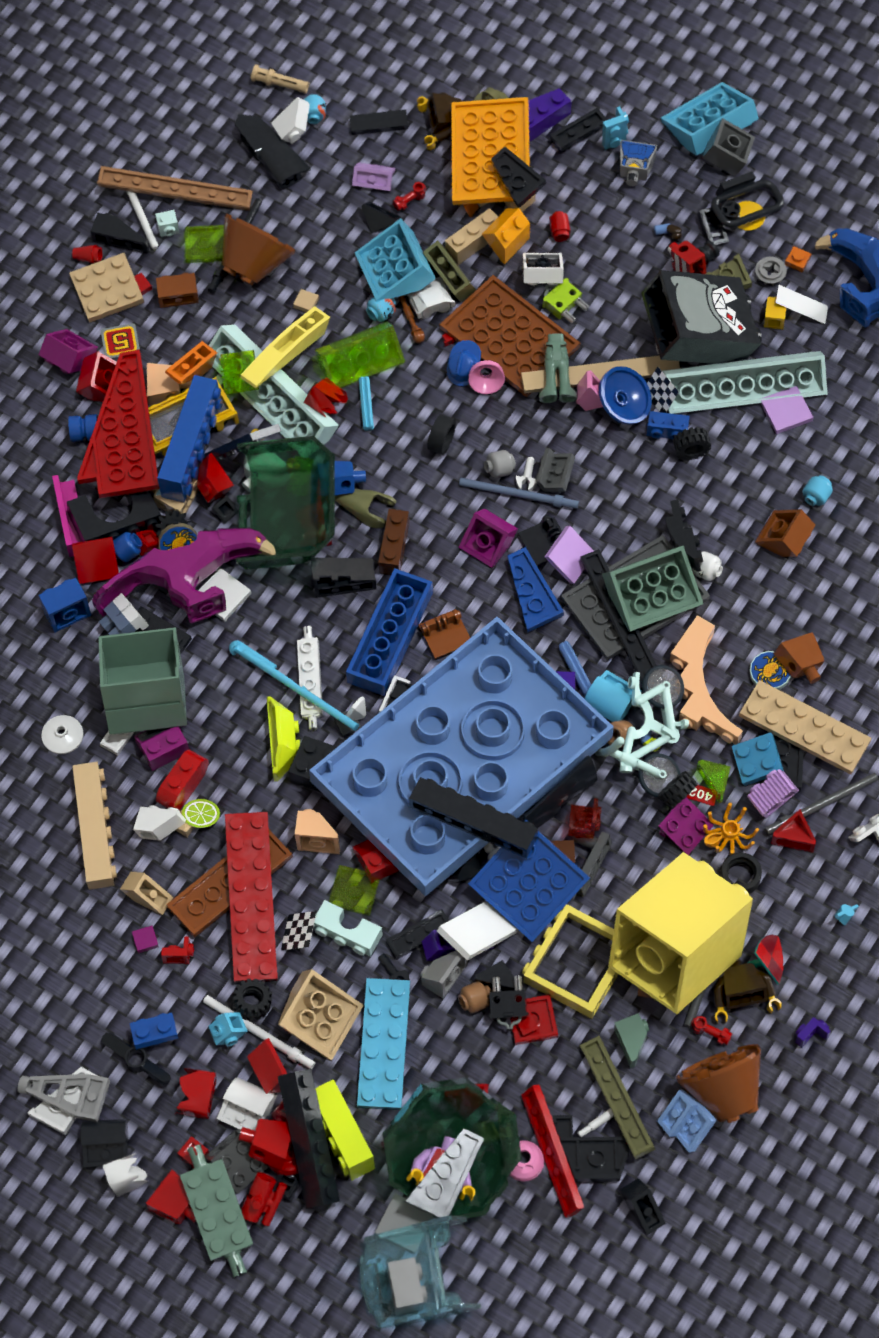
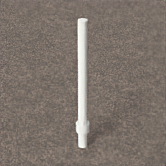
M209 995L203 1000V1003L221 1014L234 1013L233 1010ZM243 1019L248 1031L262 1040L269 1038L272 1045L288 1055L290 1060L295 1063L298 1061L307 1068L313 1069L316 1062L303 1055L301 1050L296 1047H290L249 1020Z

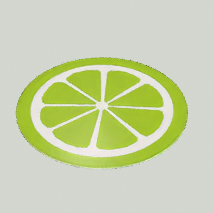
M196 799L188 802L183 807L182 815L186 819L185 822L190 826L206 828L218 821L220 810L215 803L209 800Z

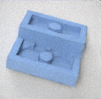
M682 1089L678 1090L657 1120L669 1137L676 1136L688 1152H695L717 1121L701 1103Z

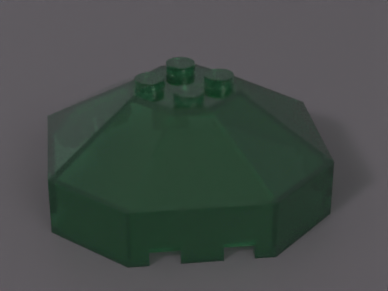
M466 1077L421 1083L382 1133L389 1185L396 1190H400L407 1198L417 1186L415 1185V1178L412 1177L410 1181H407L406 1178L411 1172L414 1158L423 1150L433 1146L441 1148L444 1136L455 1139L462 1129H466L484 1138L469 1171L471 1184L475 1189V1196L470 1201V1197L465 1194L464 1199L460 1200L459 1196L462 1191L460 1190L447 1221L486 1215L495 1199L500 1197L507 1188V1177L522 1159L516 1114ZM433 1216V1217L436 1218L438 1221L443 1222V1220H441V1219H439V1218Z

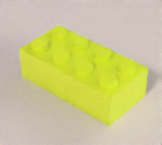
M334 1079L317 1087L316 1093L326 1137L329 1136V1146L334 1157L339 1156V1166L344 1176L349 1175L352 1181L374 1170L373 1154Z

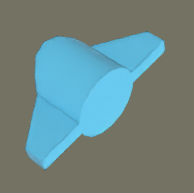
M843 904L835 913V918L843 925H846L859 906L856 904L850 907Z

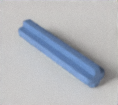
M568 641L559 644V650L570 671L575 672V680L582 694L586 696L591 683Z

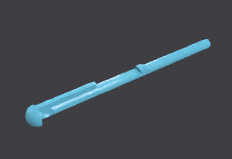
M239 640L230 643L229 651L232 655L239 654L352 730L356 731L359 724L308 691L305 686L300 687L293 680L276 670V664Z

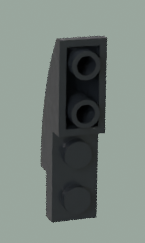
M678 499L672 500L670 503L673 516L665 517L671 542L674 548L684 546L691 568L699 572L701 571L700 563L703 562L701 550L697 551V547H700L699 537L694 535L692 527L688 528L687 521L683 522V519H686L684 507H680Z

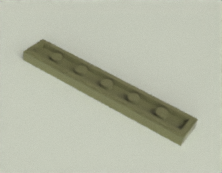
M600 1036L581 1044L580 1047L634 1158L637 1159L656 1150Z

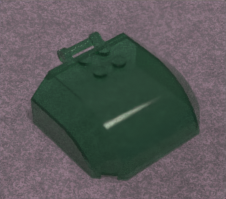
M315 436L238 443L237 449L246 455L251 472V494L237 496L239 528H247V504L250 503L249 528L259 531L264 535L267 541L274 545L276 555H250V557L236 558V563L247 570L290 566L310 561L335 536V455Z

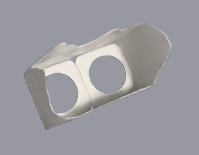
M136 1154L103 1165L109 1186L117 1197L133 1191L148 1182L145 1180L147 1174L144 1170L137 1166H131L137 1159L131 1157Z

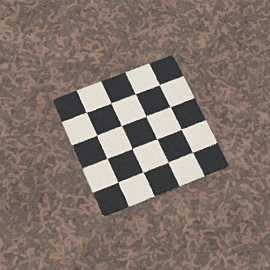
M657 367L647 385L651 392L652 403L660 412L666 413L679 391L661 369Z
M317 911L288 915L281 950L309 947Z

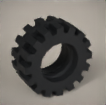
M690 427L688 430L684 429L683 432H678L674 436L673 444L679 459H698L699 456L703 457L704 454L711 450L710 438L707 430L704 428L695 427L693 429V427Z
M683 771L668 783L658 796L671 809L685 799L698 783L687 771Z
M250 978L246 982L244 980L241 981L240 985L237 984L232 997L233 1010L240 1012L243 1016L242 1019L250 1018V1021H253L256 1018L260 1020L261 1016L265 1017L267 1012H269L272 992L269 991L270 987L268 985L264 986L265 982L261 981L259 983L258 979L251 981ZM255 995L260 998L261 1002L256 1005H250L243 1000V997Z

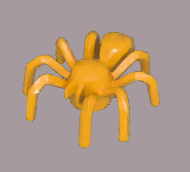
M728 803L723 817L725 823L716 821L712 818V812H708L709 821L722 827L708 830L707 825L704 824L703 831L708 834L704 838L705 845L709 848L715 847V852L719 853L730 840L729 855L735 853L734 840L737 841L741 849H751L755 844L754 841L745 846L738 837L750 839L756 836L759 828H756L750 835L741 833L743 828H740L741 824H738V822L744 816L747 810L746 807H743L741 813L734 821L728 820L732 803ZM724 838V841L722 842V844H721L720 847H719V846H718L719 843H720L721 840Z

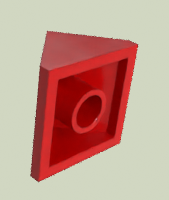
M268 1038L247 1056L266 1094L281 1092L277 1076L287 1074Z

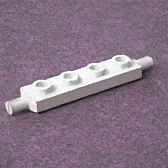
M305 626L303 627L304 638L297 640L299 686H305L308 691L322 699L319 640L317 637H312V627ZM300 695L301 716L309 721V730L313 731L314 729L316 731L318 729L317 718L323 716V710Z

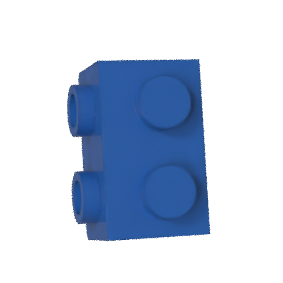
M162 1013L156 1017L139 1019L136 1022L129 1023L135 1049L179 1039L173 1013Z

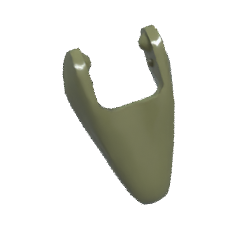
M355 489L353 493L333 496V499L352 513L359 521L372 528H383L386 525V521L383 518L369 513L368 509L372 500L376 498L378 501L391 506L396 504V500L393 497L373 490Z

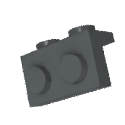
M550 448L545 449L544 455L541 458V466L536 476V482L544 492H566L575 456L572 453L554 454Z

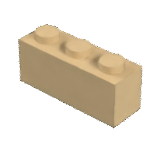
M490 208L445 240L446 250L458 265L488 244L482 233L498 218Z

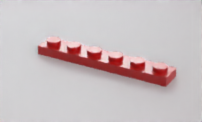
M532 1085L521 1096L565 1218L573 1217L584 1208L582 1198L578 1192L540 1085Z

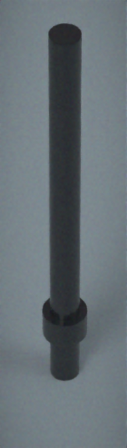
M255 199L244 220L245 222L252 223L262 204L261 199ZM222 263L212 276L213 280L208 288L210 293H215L220 282H223L226 277Z

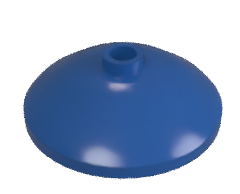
M619 366L610 369L601 378L599 397L605 411L614 420L622 424L632 425L641 422L647 417L651 409L652 397L646 381L639 373L631 368Z

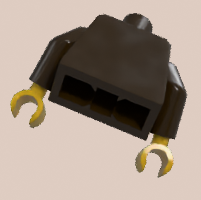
M445 92L432 93L428 99L423 96L417 99L418 111H428L432 134L436 135L434 137L427 135L424 138L428 150H433L436 147L437 141L441 142L452 136V102H462L461 99L452 97Z
M739 959L723 972V976L718 979L714 988L715 1007L718 1010L715 1014L716 1023H718L717 1016L719 1014L725 1015V1021H728V1014L724 1011L725 1006L728 1010L767 1001V997L769 999L767 1004L768 1012H773L771 1003L776 1004L779 1011L782 1004L774 996L776 992L771 978L760 969H756L752 963L742 964Z

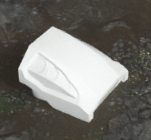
M441 277L436 278L419 291L406 294L418 319H426L433 312L444 313L450 307H455V301L450 296L446 284Z

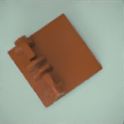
M452 610L418 624L435 659L454 652L470 639L461 620L462 616L459 610Z

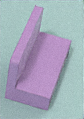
M357 163L354 166L352 185L390 191L395 168Z

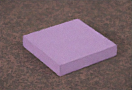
M797 386L764 398L800 394ZM802 395L761 400L762 403L760 404L776 434L813 421V416Z
M566 526L544 557L570 584H574L585 569L580 556L593 552V549L571 526Z

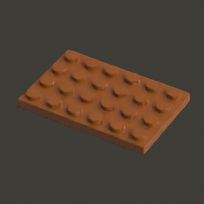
M494 275L439 324L440 329L450 337H453L457 343L463 340L475 342L481 350L480 361L488 360L498 363L504 371L505 381L525 397H528L531 393L524 394L521 373L545 370V351L548 334H564V341L567 342L568 357L580 348L578 340Z

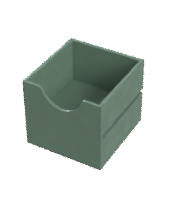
M176 627L98 636L100 689L109 735L186 726L184 672Z

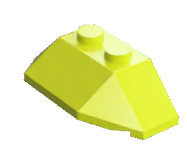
M269 696L267 697L272 772L275 782L279 781L290 769L300 747V739L296 740V733H299L298 720L294 721L291 711Z

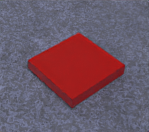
M113 537L72 543L79 584L112 579L119 574Z
M550 994L527 998L526 1002L539 1029L523 1036L518 1024H515L512 1029L515 1045L558 1038ZM510 1018L511 1023L516 1021L515 1018Z

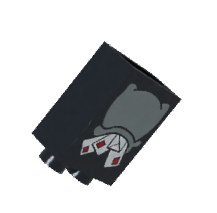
M660 270L641 292L661 360L711 364L747 360L760 347L762 340L761 331L755 326L751 313V299L749 295L745 294L740 277Z

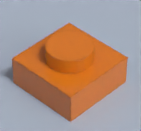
M793 246L785 261V265L803 273L811 258V253Z

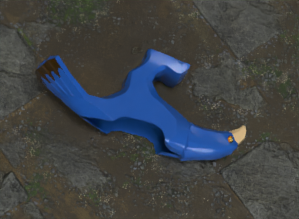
M837 228L830 232L829 235L821 237L816 242L815 249H828L853 261L861 268L873 290L871 292H859L852 283L840 285V308L866 328L870 325L871 321L879 318V240L848 228Z

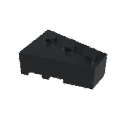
M310 558L316 598L377 589L372 558Z

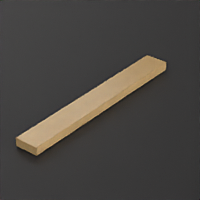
M660 356L571 366L569 367V380L572 388L577 387L585 373L591 370L601 381V378L607 371L619 366L631 368L645 379L651 378L657 367L663 372V370L679 369L680 365L679 361L661 360ZM556 369V389H559V370ZM545 370L521 373L524 394L541 392L546 384Z

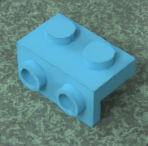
M620 106L616 107L615 118L603 121L602 145L605 150L616 148L620 145L621 140H626L629 118Z

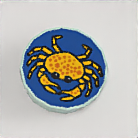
M773 651L760 653L753 659L750 666L752 682L757 685L760 680L781 690L788 684L791 675L775 657Z

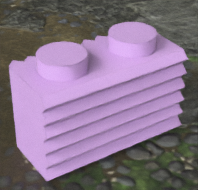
M780 769L771 771L766 776L767 780L761 784L754 785L750 789L751 793L747 795L759 813L766 818L799 792L791 779Z

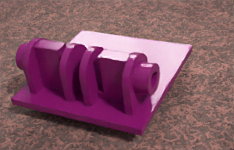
M686 797L669 812L658 827L660 828L659 834L662 837L667 835L684 853L689 855L707 834L703 831L704 824L707 825L708 830L714 824Z

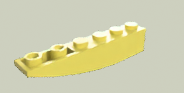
M314 306L270 343L246 368L240 378L254 388L260 386L323 336L330 316Z

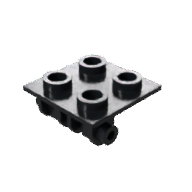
M549 515L542 517V523L518 533L537 566L548 561L544 556L562 532L555 517H550Z

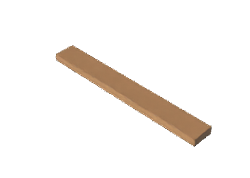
M101 166L97 185L100 187L248 211L250 210L253 190Z

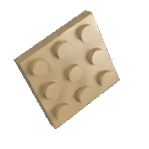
M124 253L69 273L89 323L144 303Z

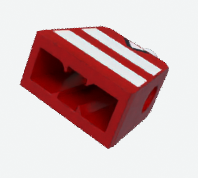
M684 241L679 245L673 242L668 246V252L671 253L672 267L676 272L706 274L705 254L690 242Z

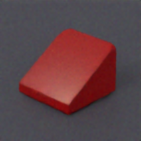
M153 529L136 533L142 542L141 556H144L153 548L159 547V537Z

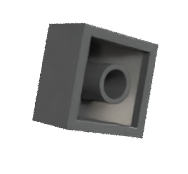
M722 118L709 139L702 158L736 176L747 163L755 137Z

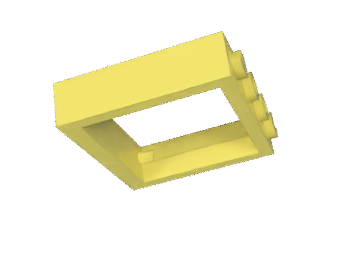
M566 904L563 910L554 918L556 922L553 927L549 926L543 937L545 939L543 944H538L535 948L532 962H527L522 971L524 983L546 995L550 994L553 999L593 1019L616 980L617 972L608 968L589 1002L534 974L567 918L610 940L613 939V928Z

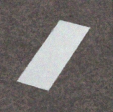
M779 285L776 298L777 304L825 324L828 310L827 305Z

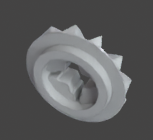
M765 257L756 264L755 275H757L758 281H763L765 285L767 283L772 285L777 282L781 283L783 278L786 277V265L776 257ZM774 267V273L769 276L768 271Z

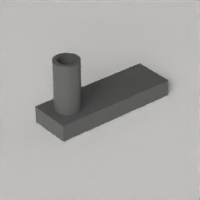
M577 830L573 836L575 843L592 849L582 868L590 879L576 893L582 897H585L612 845L610 834L601 832L599 838Z

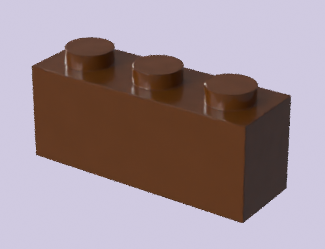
M388 510L378 561L379 574L391 575L394 568L401 570L410 524L409 511Z

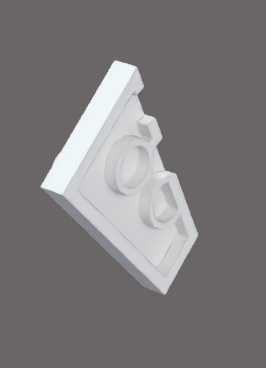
M82 1067L72 1074L96 1075ZM69 1086L66 1089L64 1099L72 1104H78L83 1087ZM59 1088L51 1095L48 1094V1096L56 1097ZM45 1102L27 1112L30 1117L64 1135L67 1134L76 1120L75 1117Z

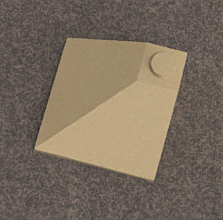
M310 969L302 971L296 981L278 1025L332 1061L364 1005Z

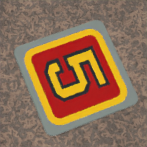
M134 323L101 329L104 354L107 357H119L121 352L140 349Z

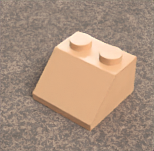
M312 809L298 810L295 828L297 850L340 854L338 834L319 812Z

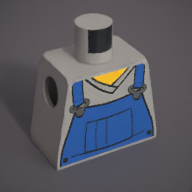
M621 140L620 176L627 178V185L636 186L638 180L645 181L648 179L656 159L657 145Z

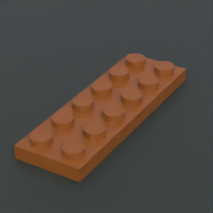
M269 829L272 875L293 858V854ZM227 856L167 904V908L194 938L230 909Z

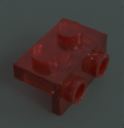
M594 798L592 807L571 804L568 836L594 839L595 831L599 832L602 807L598 806L597 798Z

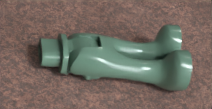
M561 333L548 334L545 351L546 384L539 394V401L543 403H552L557 400L556 369L559 370V400L564 403L577 400V394L570 386L567 342L564 341V334Z

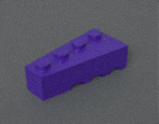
M560 89L529 100L530 142L571 114V99Z

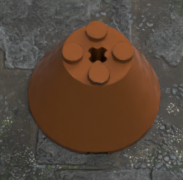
M230 214L225 215L222 266H224L223 270L234 277L238 274L241 276L240 279L253 286L254 283H258L294 255L296 250L288 244L278 241V238L239 218L235 221L231 218L232 215Z
M758 1044L737 1047L738 1051L728 1055L724 1051L705 1058L682 1070L683 1076L677 1075V1082L719 1122L727 1120V1123L737 1121L740 1119L739 1115L745 1112L750 1114L759 1110L757 1105L761 1049Z

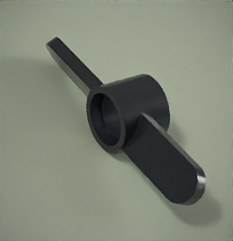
M111 1032L105 1033L102 1036L103 1044L123 1057L130 1071L134 1073L145 1072L163 1085L170 1082V1074L150 1061L143 1048L135 1049V1046H130ZM135 1054L144 1056L143 1062L139 1065L129 1063L130 1058Z

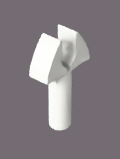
M533 457L527 458L524 475L521 477L516 476L518 489L522 490V485L526 481L529 484L528 491L532 492L537 486L536 479L532 478L535 461Z

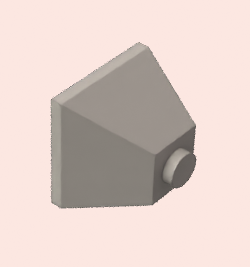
M457 950L434 960L430 966L426 965L420 974L422 986L444 999L468 965L467 960Z

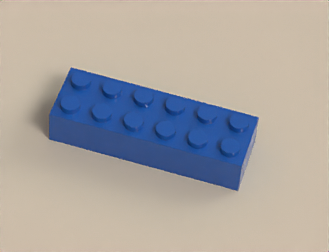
M194 375L157 477L162 498L185 503L187 496H190L192 493L193 478H197L199 461H203L205 444H209L211 427H215L217 410H221L223 400L220 399L221 389L218 387V382L215 379Z
M394 568L346 670L347 683L382 696L386 695L433 595L432 581Z

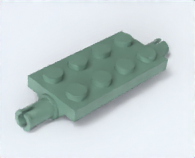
M201 1144L196 1145L197 1155L193 1147L187 1149L194 1168L192 1171L181 1174L180 1177L210 1260L213 1261L221 1257L227 1258L233 1277L240 1276L237 1266L241 1274L247 1273L240 1255L241 1250L254 1244L223 1160L220 1159L213 1163H207Z

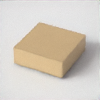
M301 289L293 303V308L307 313L316 306L319 301V295Z

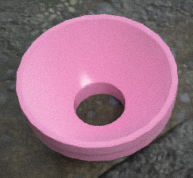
M485 360L476 363L470 369L468 379L474 391L481 394H492L501 389L505 382V375L498 363ZM483 368L492 370L489 375H482L480 373Z
M517 1141L506 1150L504 1168L513 1179L523 1182L530 1181L539 1176L543 1170V1153L533 1142ZM520 1152H527L530 1154L531 1159L527 1163H520L517 1156Z

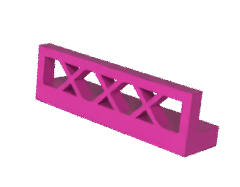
M55 475L52 478L69 557L74 556L72 543L81 542L67 513V501L78 498L74 480L60 483L59 476Z

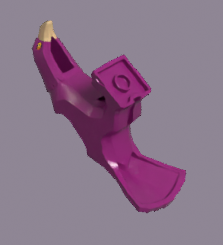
M218 528L214 531H198L197 539L190 545L170 550L153 548L101 586L94 593L92 603L96 610L104 617L107 614L103 609L121 593L127 598L135 587L150 583L164 587L169 593L172 604L186 612L190 623H195L226 611L224 591L216 586L210 587L205 592L197 591L195 589L200 582L216 571L223 563L232 559L259 554L275 558L276 551L274 545L267 541L264 535L250 528Z

